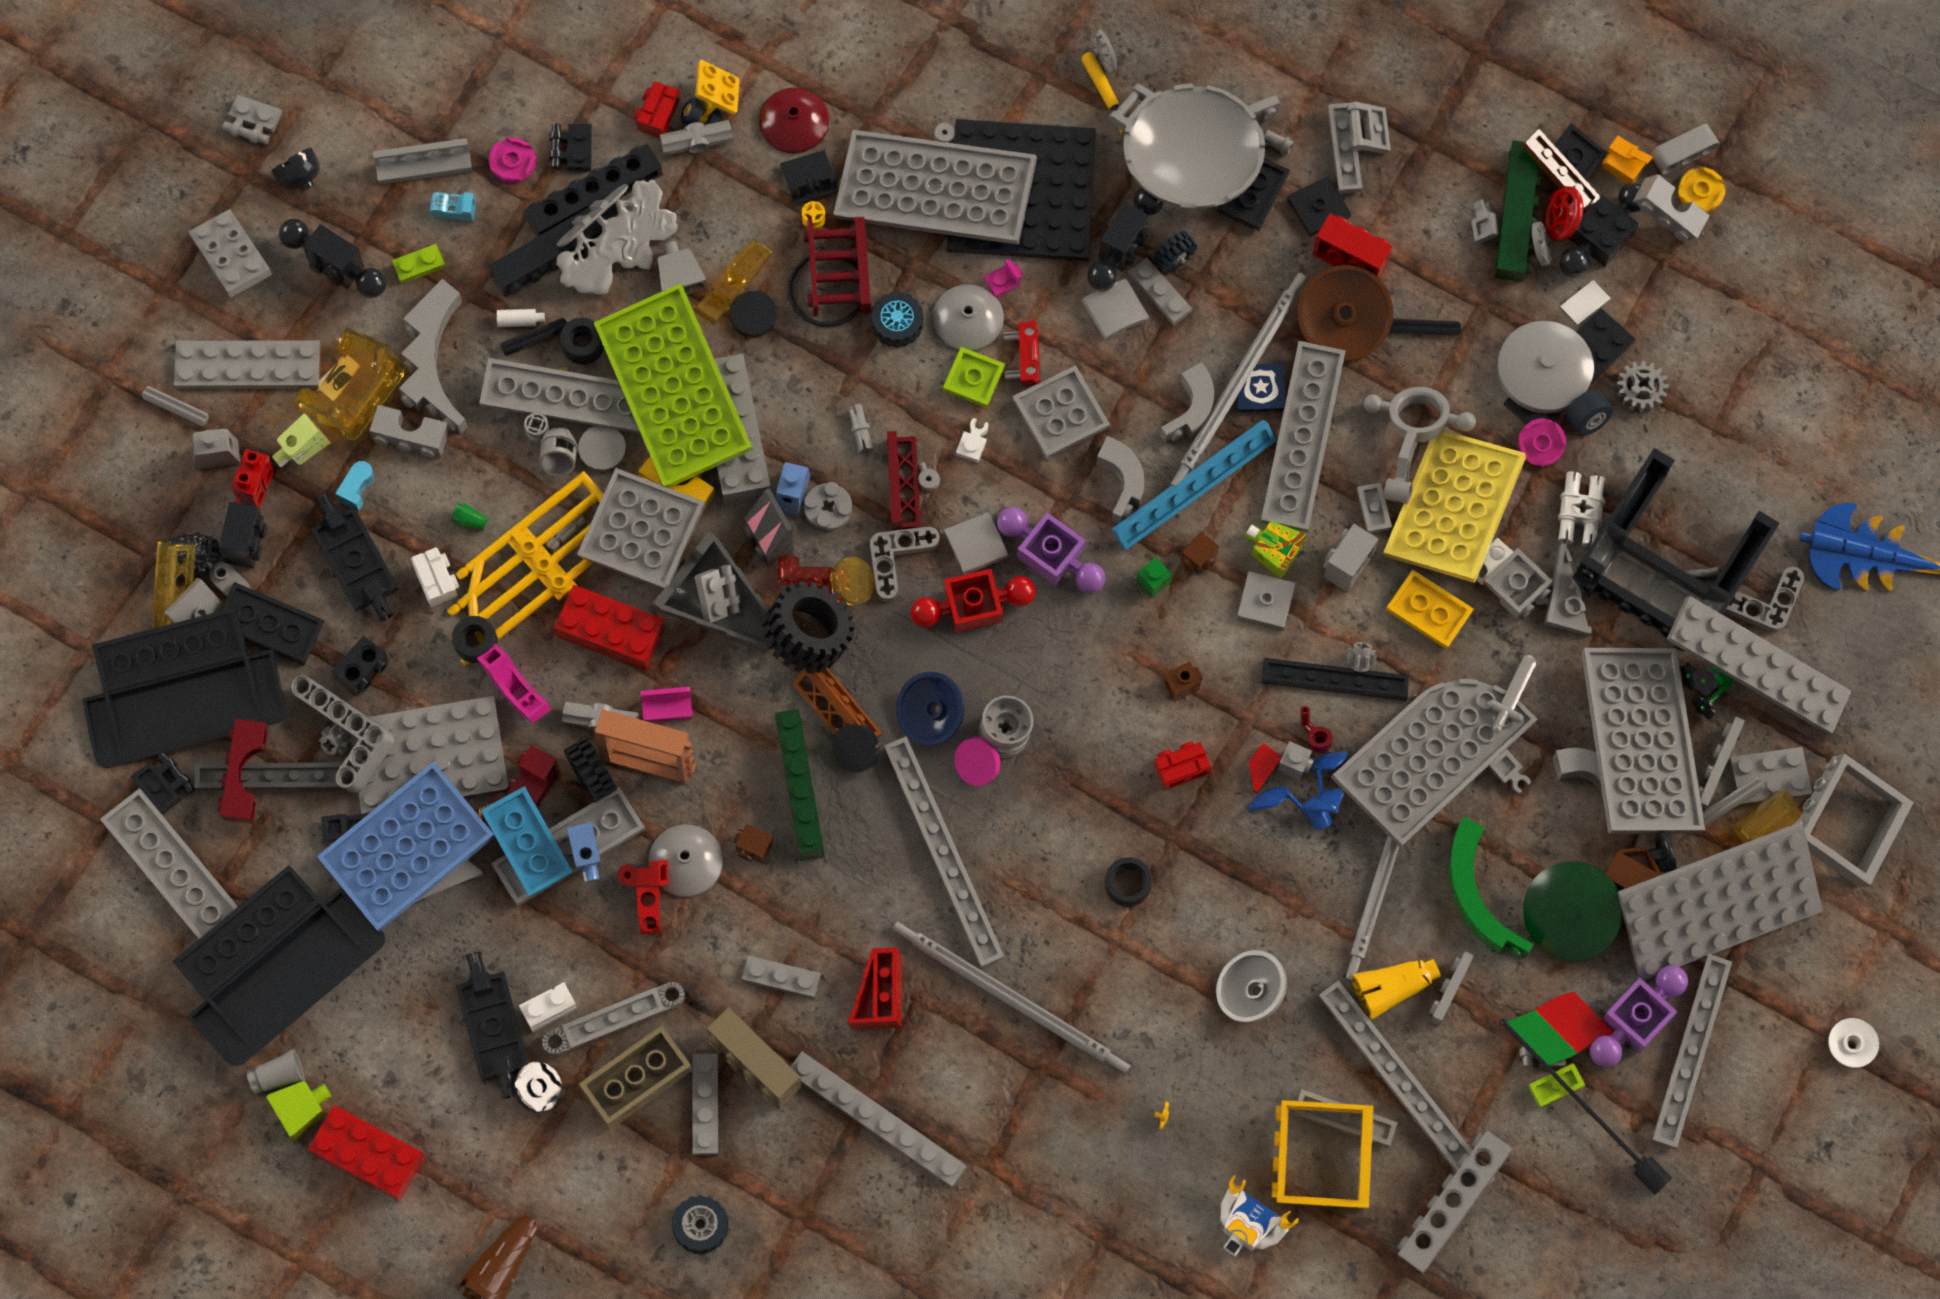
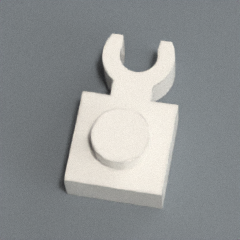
M973 418L970 423L971 433L964 431L956 451V456L979 463L987 441L982 436L988 432V423L985 422L982 429H977L975 427L977 419Z

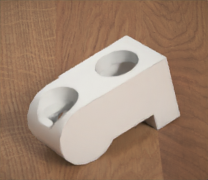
M1498 537L1491 543L1476 579L1481 585H1484V579L1513 553Z

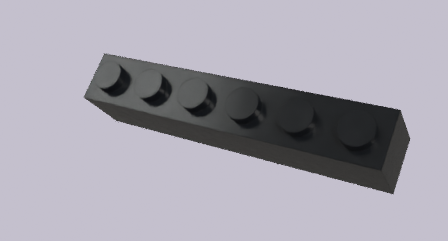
M613 203L601 214L604 220L618 215L616 204ZM589 207L488 265L490 276L504 297L509 294L514 295L518 293L526 284L530 282L535 283L545 273L559 269L557 266L558 255L565 251L574 252L577 246V239L574 238L562 247H558L557 243L574 227L571 223L578 216L587 215L591 211ZM595 220L582 232L587 239H596L602 233V226ZM589 242L590 247L595 246V243ZM582 244L583 247H584V249L581 250V255L583 254V252H584L585 250H587V247H586L585 244ZM577 253L573 256L574 259L578 258Z

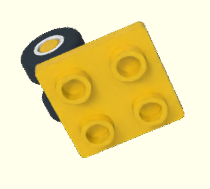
M700 60L697 67V98H691L686 102L681 113V122L685 125L697 122L704 125L721 122L722 113L717 107L735 115L738 110L739 78L704 60Z

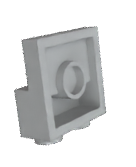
M1518 548L1483 581L1500 598L1499 603L1516 619L1520 615L1524 618L1529 615L1535 608L1532 604L1537 599L1542 602L1551 593L1549 588L1553 582Z

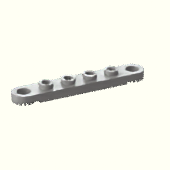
M668 982L546 1032L542 1039L543 1048L547 1054L559 1056L675 1009L684 1002V989L678 983ZM669 989H675L679 992V997L676 1001L666 1000L665 993ZM551 1037H560L562 1039L561 1047L558 1049L550 1048L548 1041Z

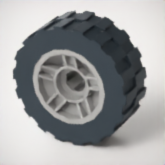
M703 1195L691 1196L688 1200L682 1201L681 1205L676 1208L675 1215L672 1217V1230L678 1244L683 1246L686 1251H692L694 1254L713 1252L718 1246L723 1244L724 1238L727 1237L729 1223L726 1211L712 1197H704ZM704 1220V1228L698 1229L695 1223Z

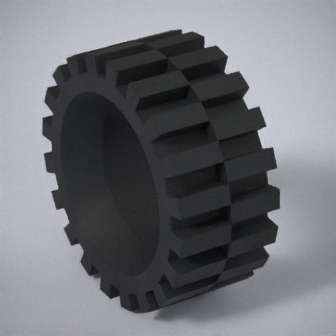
M804 581L798 582L796 586L790 584L780 592L764 616L765 619L762 622V627H765L762 635L763 638H769L766 646L768 649H775L772 655L776 659L781 656L785 660L782 664L786 667L793 664L795 665V671L801 672L803 668H806V673L813 674L816 669L818 673L824 672L827 667L830 669L838 661L853 639L854 633L852 632L855 629V622H850L854 617L852 611L846 612L845 609L848 607V604L845 600L840 603L837 600L840 595L835 591L832 595L828 593L829 587L822 585L819 589L816 582H810L806 586ZM792 611L804 612L815 617L826 628L829 637L818 639L803 633L795 624Z

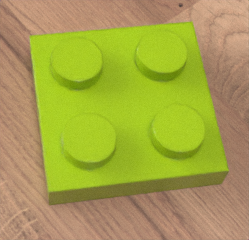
M961 347L943 386V391L987 408L1004 371L1005 363Z

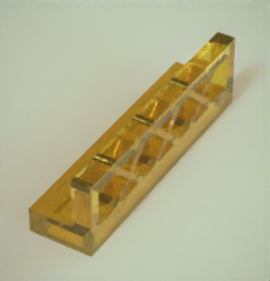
M166 541L157 543L151 629L173 624L164 612L193 583L196 545H175ZM178 551H187V560L180 565L177 561ZM182 573L185 576V584L178 589L176 578Z

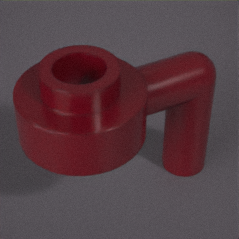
M1307 706L1301 707V726L1308 733L1310 749L1317 753L1328 751L1333 744L1331 731L1325 727H1315L1310 722V708Z

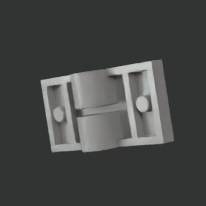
M230 209L188 231L192 240L206 259L216 279H219L230 298L272 275L270 268Z

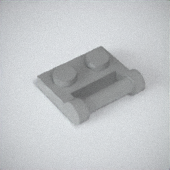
M1360 102L1347 104V113L1350 114L1353 140L1351 141L1352 149L1355 151L1367 150L1381 154L1391 151L1386 109ZM1360 114L1363 117L1365 139L1362 138Z

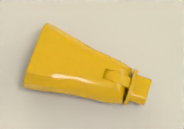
M1434 959L1426 962L1423 960L1410 961L1387 968L1351 974L1352 980L1355 979V982L1352 981V986L1363 1011L1369 1020H1372L1405 999L1419 993L1431 985L1432 980L1440 978L1441 974Z

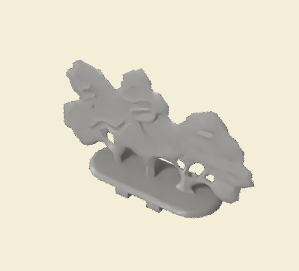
M644 180L636 181L633 184L632 195L629 200L619 199L626 192L628 185L624 184L618 187L604 200L594 201L589 206L591 211L587 215L578 216L571 222L574 227L558 241L557 246L562 247L574 238L577 239V246L574 252L565 251L557 257V266L562 272L560 283L566 287L574 286L579 293L588 294L592 292L596 295H606L613 281V263L619 262L623 268L638 266L640 269L650 270L654 254L649 247V241H664L676 233L678 228L676 213L667 209H659L663 191L654 180L649 182ZM615 203L618 215L604 220L601 214ZM625 206H631L632 211L629 212ZM597 220L602 226L601 235L596 239H587L582 231L593 221ZM589 242L595 243V246L590 247ZM582 244H585L588 249V257L586 259H583L581 255V250L584 249ZM576 253L578 254L577 261L573 257Z

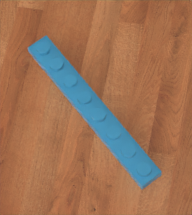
M1260 421L1188 473L1176 486H1170L1112 528L1121 548L1127 550L1275 443L1276 438L1268 422Z

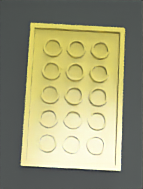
M1443 430L1438 437L1429 441L1412 482L1413 488L1410 501L1402 506L1383 552L1384 556L1475 583L1525 462V453Z

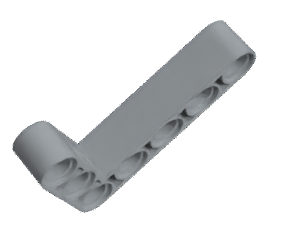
M305 675L296 677L291 684V690L294 695L359 739L337 771L336 782L340 787L351 793L362 791L394 743L393 735ZM309 685L308 690L304 693L305 687ZM327 697L326 703L322 705L323 699ZM345 709L344 715L340 718V713ZM363 722L362 728L358 730L359 724ZM382 734L380 741L376 743L377 737ZM368 755L367 760L362 763L363 757ZM354 775L353 781L348 784L349 778Z

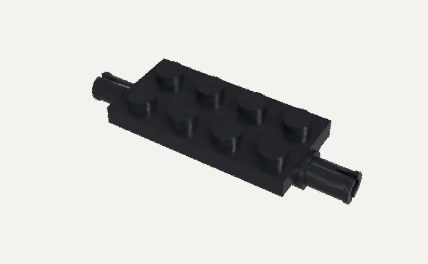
M327 492L322 493L325 503H323L318 495L314 501L323 517L322 522L311 528V531L353 609L357 612L372 605L380 622L386 621L383 611H385L388 619H390L394 613L384 597L398 591L399 588L355 507L346 511H340L335 508Z
M477 951L474 952L476 962H474L472 953L465 956L471 973L470 980L455 986L480 1080L483 1082L498 1078L503 1099H509L508 1088H510L512 1096L515 1097L513 1074L529 1064L505 973L489 974L486 972L481 956L482 953Z

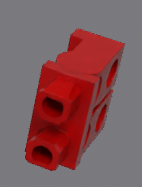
M245 449L231 485V491H234L236 496L234 503L256 506L260 510L266 494L265 490L268 489L274 473L268 455Z

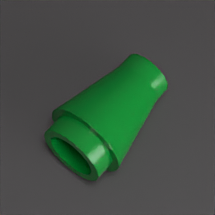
M457 503L451 521L455 522L458 526L484 531L489 517L484 516L466 503L463 505Z

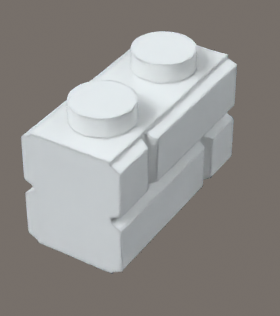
M435 547L411 558L413 568L430 607L437 606L444 601L447 602L458 596L456 588H459V584L455 575H449L447 567H450L445 553L440 554L438 548Z
M564 982L556 986L554 990L550 989L519 1005L532 1033L577 1010L576 1004Z

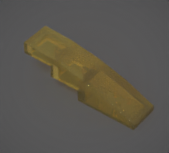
M753 238L727 265L725 273L712 285L710 293L697 305L695 313L715 325L729 310L733 301L748 287L773 251Z

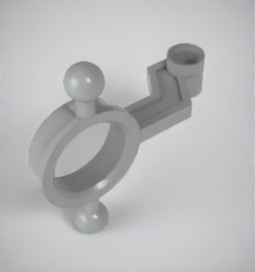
M1412 387L1403 390L1391 402L1382 401L1375 394L1368 395L1363 402L1365 410L1369 413H1377L1380 410L1388 411L1395 431L1404 438L1398 456L1395 479H1387L1384 499L1408 504L1413 488V483L1408 482L1410 464L1417 443L1435 439L1449 424H1456L1461 430L1470 431L1476 425L1475 416L1469 412H1464L1460 415L1450 414L1447 399L1440 392L1427 387ZM1427 404L1440 412V418L1430 426L1416 428L1402 422L1399 418V413L1409 405Z

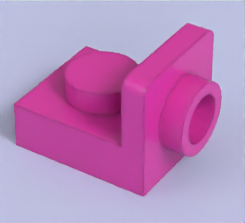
M1007 259L1004 266L985 275L984 281L992 294L998 298L1020 286L1022 272L1016 263L1013 264L1010 259Z

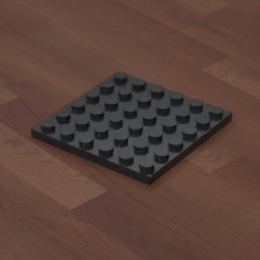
M956 119L954 144L1034 154L1037 156L1019 245L947 235L946 252L1088 261L1096 128Z

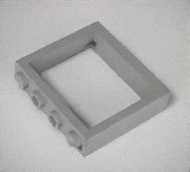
M1836 755L1831 758L1829 763L1825 764V772L1814 785L1815 790L1811 798L1804 803V811L1794 824L1800 822L1804 826L1810 854L1857 887L1871 885L1914 802L1848 755ZM1844 770L1891 803L1858 868L1810 834Z

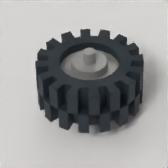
M1182 230L1180 233L1177 232L1174 236L1172 235L1168 240H1165L1152 257L1165 273H1170L1173 269H1178V266H1182L1186 260L1188 261L1190 256L1194 255L1198 245L1186 231Z

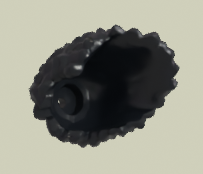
M198 532L191 535L183 534L182 536L173 537L157 548L154 556L156 569H158V573L165 582L181 583L184 581L187 583L193 579L201 578L205 575L206 569L212 570L213 565L217 564L218 559L221 558L222 554L218 548L219 543L212 536L201 535Z

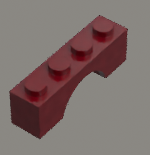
M236 719L235 726L230 728L229 740L232 741L231 750L226 752L225 764L228 765L227 774H223L221 782L224 794L223 798H219L217 811L224 821L254 824L257 799L252 793L244 789L241 774L244 765L250 758L265 752L269 730L265 722Z

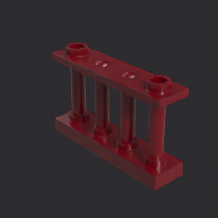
M855 217V225L850 226V228L813 230L812 219H807V228H803V240L808 242L812 293H808L807 296L808 308L813 307V316H818V305L856 303V305H860L861 313H870L871 300L864 217ZM851 238V240L856 241V247H852V250L814 252V240ZM852 259L853 262H857L858 269H853V272L816 273L815 261ZM845 281L859 283V291H855V293L817 294V283Z

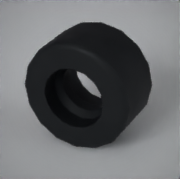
M574 318L567 322L561 331L560 340L563 353L573 363L582 365L592 363L603 352L604 346L594 325L595 321L590 318ZM584 334L591 337L592 341L586 347H576L573 344V339L578 335Z
M468 616L461 619L455 625L452 632V642L457 654L463 660L470 663H479L477 657L489 651L495 643L498 645V637L493 625L486 618L480 616ZM472 632H481L484 635V642L478 647H469L466 644V637Z

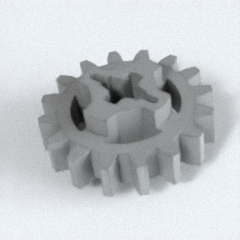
M1642 360L1640 366L1635 361L1632 362L1631 368L1625 366L1623 373L1619 374L1617 378L1619 381L1616 384V388L1621 389L1617 397H1624L1622 404L1630 403V410H1633L1635 406L1639 407L1640 413L1643 412L1644 407H1647L1649 412L1653 410L1654 405L1660 407L1661 400H1665L1667 396L1665 392L1669 388L1668 384H1664L1667 376L1660 375L1663 370L1662 368L1655 370L1653 369L1654 363L1646 366L1644 360ZM1627 380L1629 381L1628 385L1631 387L1630 391L1627 388ZM1655 382H1656V384H1657V389H1658L1657 392H1656V388L1654 387V383H1655Z

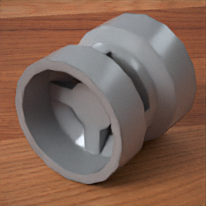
M531 413L524 421L527 438L533 443H541L545 433L550 431L547 418L541 413Z

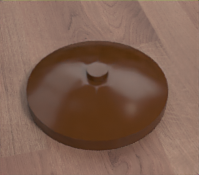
M1352 265L1334 266L1317 274L1304 288L1298 303V324L1307 343L1346 350L1344 361L1356 360L1375 351L1386 339L1392 326L1393 304L1386 286L1370 271Z

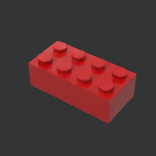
M573 585L554 629L556 637L647 671L664 632L665 623L664 618Z
M333 1105L308 1148L314 1157L398 1202L401 1201L425 1159L420 1150Z

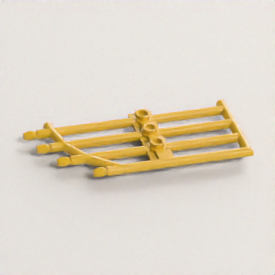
M582 471L468 562L464 568L462 567L455 575L459 580L468 576L470 572H472L468 593L447 610L451 617L468 605L469 616H480L488 619L539 578L547 589L495 630L499 640L553 596L560 601L570 593L572 586L576 585L573 580L594 563L583 559L566 573L558 562L582 544L589 526L553 555H550L543 545L597 501L601 502L604 493L585 471ZM583 484L591 495L536 538L528 527ZM506 544H509L517 554L480 582L485 561ZM524 561L532 571L478 614L477 597ZM475 631L474 634L479 642L475 647H478L484 642V635L479 631ZM462 658L460 659L464 666L470 663Z

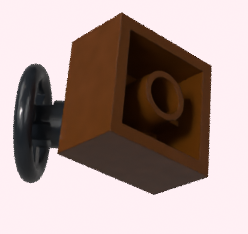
M1661 831L1655 835V848L1648 850L1644 848H1629L1617 852L1606 874L1612 879L1619 891L1662 875L1658 867H1661L1664 874L1677 869L1676 857L1669 837L1665 832Z

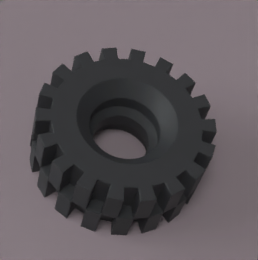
M584 737L564 749L565 756L578 780L595 803L617 790L601 757L587 738Z

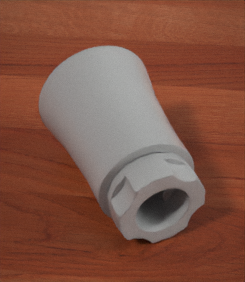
M294 1049L247 1071L248 1082L254 1094L305 1081L301 1062Z

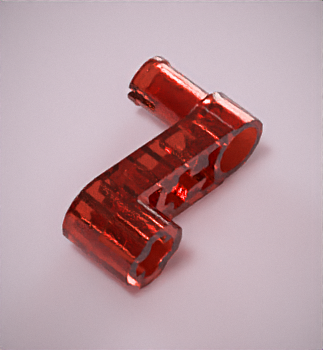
M783 555L778 557L777 582L784 585H797L798 582L804 581L805 585H808L810 582H816L817 586H829V593L831 595L834 591L840 596L837 600L841 603L847 581V571L842 568L800 567L799 557Z

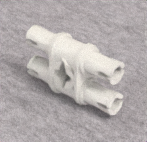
M1567 472L1565 491L1560 495L1561 508L1558 515V521L1560 522L1558 542L1562 544L1566 539L1565 544H1572L1575 524L1583 525L1584 533L1581 545L1587 548V544L1590 542V548L1598 536L1599 528L1603 525L1602 512L1605 505V499L1603 498L1605 478L1600 476L1597 481L1598 476H1591L1587 496L1579 494L1582 475L1576 472V476L1573 479L1574 472ZM1578 507H1582L1585 513H1581Z

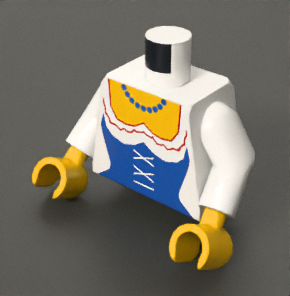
M1234 1175L1229 1182V1189L1221 1203L1220 1221L1225 1226L1223 1232L1230 1236L1223 1248L1229 1254L1236 1256L1243 1246L1253 1251L1255 1248L1263 1250L1277 1244L1289 1231V1228L1298 1223V1218L1293 1223H1290L1287 1220V1216L1291 1211H1288L1282 1217L1275 1214L1242 1191L1246 1184L1245 1179L1241 1186L1235 1185L1234 1179L1236 1175Z

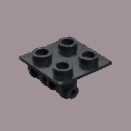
M825 150L780 163L794 205L839 192L836 174L831 169Z

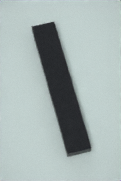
M1264 658L1261 683L1407 701L1410 675L1369 670L1358 672L1345 667Z

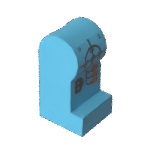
M441 192L433 193L429 213L436 218L473 222L476 207L474 194L449 195Z
M365 461L356 462L335 493L338 502L350 508L355 507L358 512L363 506L362 493L374 481V473L369 463Z

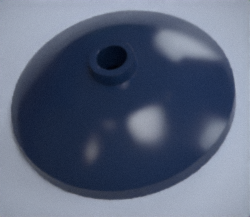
M923 672L913 676L904 684L897 698L896 716L902 731L909 739L921 745L933 746L948 741L959 730L964 718L965 705L962 692L951 678L942 673ZM937 705L940 707L939 713L935 711Z

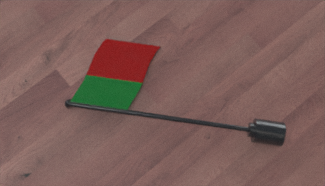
M1575 992L1557 996L1523 1016L1509 1021L1506 1018L1500 1020V1027L1503 1025L1636 1161L1633 1165L1636 1169L1633 1174L1656 1195L1672 1179V1176L1652 1156L1648 1159L1645 1156L1639 1158L1550 1067V1065L1569 1059L1585 1050L1598 1037L1611 1036L1614 1033L1612 1029Z

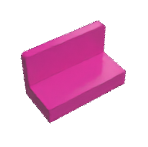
M690 687L640 692L643 721L662 722L693 719Z

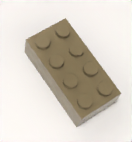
M729 1007L707 1028V1039L710 1041L709 1046L717 1054L722 1052L728 1059L726 1062L733 1070L737 1072L740 1069L745 1075L744 1080L753 1089L758 1087L763 1093V1099L772 1107L777 1105L781 1108L801 1089L800 1076Z
M660 1026L580 1082L579 1086L602 1121L611 1130L692 1073V1067L664 1027Z

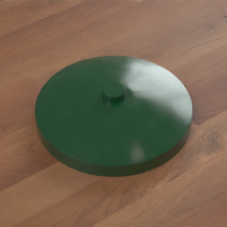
M1564 861L1554 864L1539 873L1527 889L1523 903V917L1527 931L1533 941L1544 952L1555 958L1566 961H1582L1593 958L1606 950L1614 942L1621 929L1623 913L1617 893L1619 890L1606 873L1591 864L1580 861Z

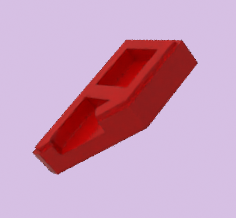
M1262 743L1248 764L1255 794L1260 791L1283 757L1264 743Z

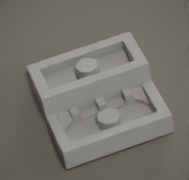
M1127 279L1116 282L1114 287L1108 291H1095L1082 299L1084 306L1104 339L1123 334L1127 328L1145 323L1149 318Z
M989 512L944 529L945 536L964 575L1009 558Z

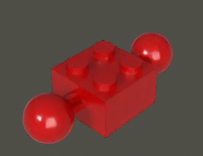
M992 569L944 579L946 601L937 602L930 597L919 598L912 604L910 616L917 626L930 628L939 622L941 616L950 615L955 633L1000 624L1003 620L1000 603L1009 601L1017 607L1027 606L1035 598L1036 587L1028 577L1016 576L1008 581L1006 587L996 589Z

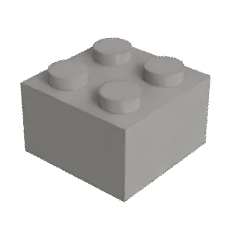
M1353 524L1350 530L1344 529L1338 539L1339 543L1336 549L1332 547L1325 558L1326 562L1323 566L1326 569L1324 578L1346 592H1349L1374 555L1378 542L1377 537L1356 524Z

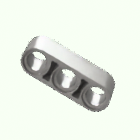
M1703 124L1656 147L1649 155L1653 156V162L1660 173L1664 175L1712 152L1720 143L1709 125Z

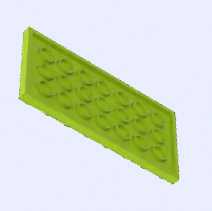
M681 283L594 322L663 487L670 488L754 450Z

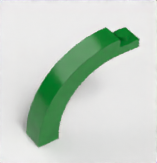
M1463 816L1451 844L1448 864L1449 884L1455 905L1469 929L1486 946L1498 954L1503 946H1505L1510 954L1519 958L1522 956L1526 959L1534 944L1498 922L1488 911L1479 895L1474 878V856L1479 839L1485 828Z

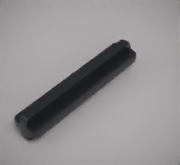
M560 318L504 341L500 344L502 352L505 356H508L561 334L567 321L565 318Z
M1393 318L1390 331L1392 333L1459 335L1461 324L1459 321Z

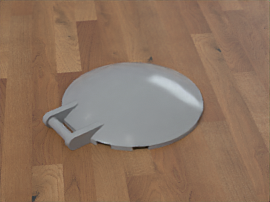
M1136 84L1128 98L1116 111H1112L1108 116V120L1114 126L1125 132L1123 141L1124 157L1133 178L1149 194L1174 206L1198 209L1214 207L1229 202L1241 195L1252 185L1263 164L1265 139L1263 130L1256 121L1255 114L1239 98L1220 88L1213 86L1205 88L1196 87L1193 84H1182L1174 86L1173 89L1164 92L1158 91L1154 94L1144 86ZM1140 99L1142 102L1128 118L1124 117L1137 100Z

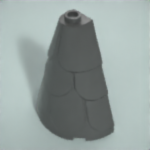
M708 531L673 577L670 585H666L651 606L661 613L687 621L696 627L724 635L725 639L765 651L767 649L766 642L769 638H763L762 632L765 627H762V622L769 609L761 596L755 593L745 575L736 566L718 537ZM730 564L732 573H735L736 582H734L736 594L740 596L741 602L738 603L740 612L731 614L730 608L727 606L728 616L710 623L703 620L695 576L711 569H719L721 576L723 575L721 566ZM722 585L724 597H726L725 585Z

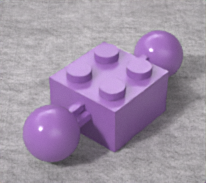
M1008 507L1001 511L997 519L999 531L1010 538L1020 536L1024 539L1018 548L1017 559L1055 586L1069 571L1075 576L1076 586L1082 592L1092 594L1102 589L1106 580L1102 567L1091 562L1082 564L1077 560L1085 550V539L1049 513H1046L1036 527L1032 528L1028 525V518L1025 512L1020 508Z
M1675 965L1663 967L1656 976V988L1654 990L1639 978L1612 1006L1602 1020L1614 1030V1033L1611 1036L1598 1037L1590 1047V1056L1595 1064L1604 1068L1615 1066L1622 1057V1045L1625 1042L1640 1054L1669 1023L1677 1011L1665 999L1681 995L1688 986V977L1682 968Z

